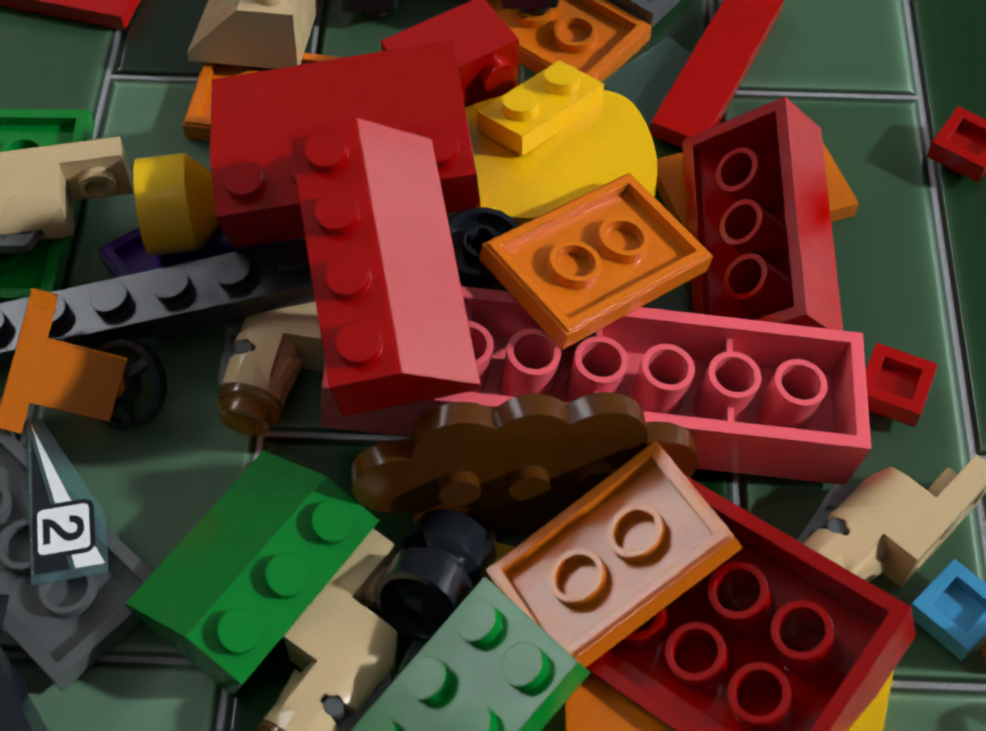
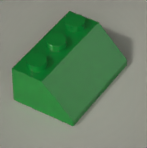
M263 450L125 603V607L233 696L380 520L326 475Z

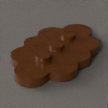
M599 392L582 396L565 404L561 400L545 394L530 393L511 398L494 409L474 402H453L437 406L424 413L414 423L411 438L380 442L362 451L353 461L351 480L352 491L356 500L369 509L379 512H412L414 523L427 511L436 509L455 510L473 518L484 529L490 527L505 534L522 535L539 530L655 440L682 473L689 478L693 476L698 468L699 461L694 437L685 427L671 422H646L643 408L631 397L620 393Z

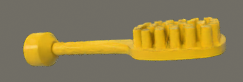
M603 90V103L524 156L518 155L478 131V111L499 97L465 107L477 171L480 208L487 207L502 211L513 218L518 226L627 173H630L655 197L657 155L648 125L639 110L629 99L621 94ZM188 153L135 159L133 166L135 205L142 240L148 255L152 257L200 251L220 226L215 213L211 171Z

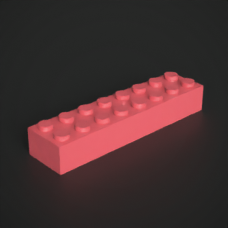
M461 286L480 379V390L342 416L329 388L326 365H324L321 386V427L411 437L414 423L427 411L443 404L474 402L494 409L511 398L530 393L545 394L568 404L585 395L611 392L620 393L635 399L643 408L646 422H671L685 427L694 437L699 461L697 469L846 485L871 450L863 333L640 307L561 350L508 291Z

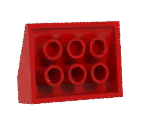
M447 40L212 79L210 166L215 213L231 247L237 249L305 236L288 131L352 118L364 119L432 139L446 213L465 211L469 208H480L477 171L453 41Z
M686 476L736 537L742 549L588 665L586 669L673 731H848L875 699L916 637L912 607Z

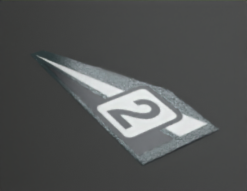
M42 420L27 421L31 586L109 573L105 512Z

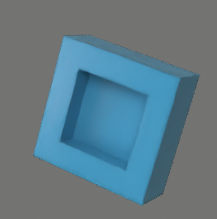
M954 558L913 601L910 607H912L914 622L962 661L986 635V583Z

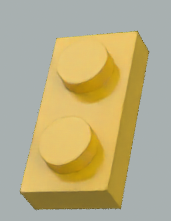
M559 60L478 111V131L518 155L524 156L603 103L604 83Z

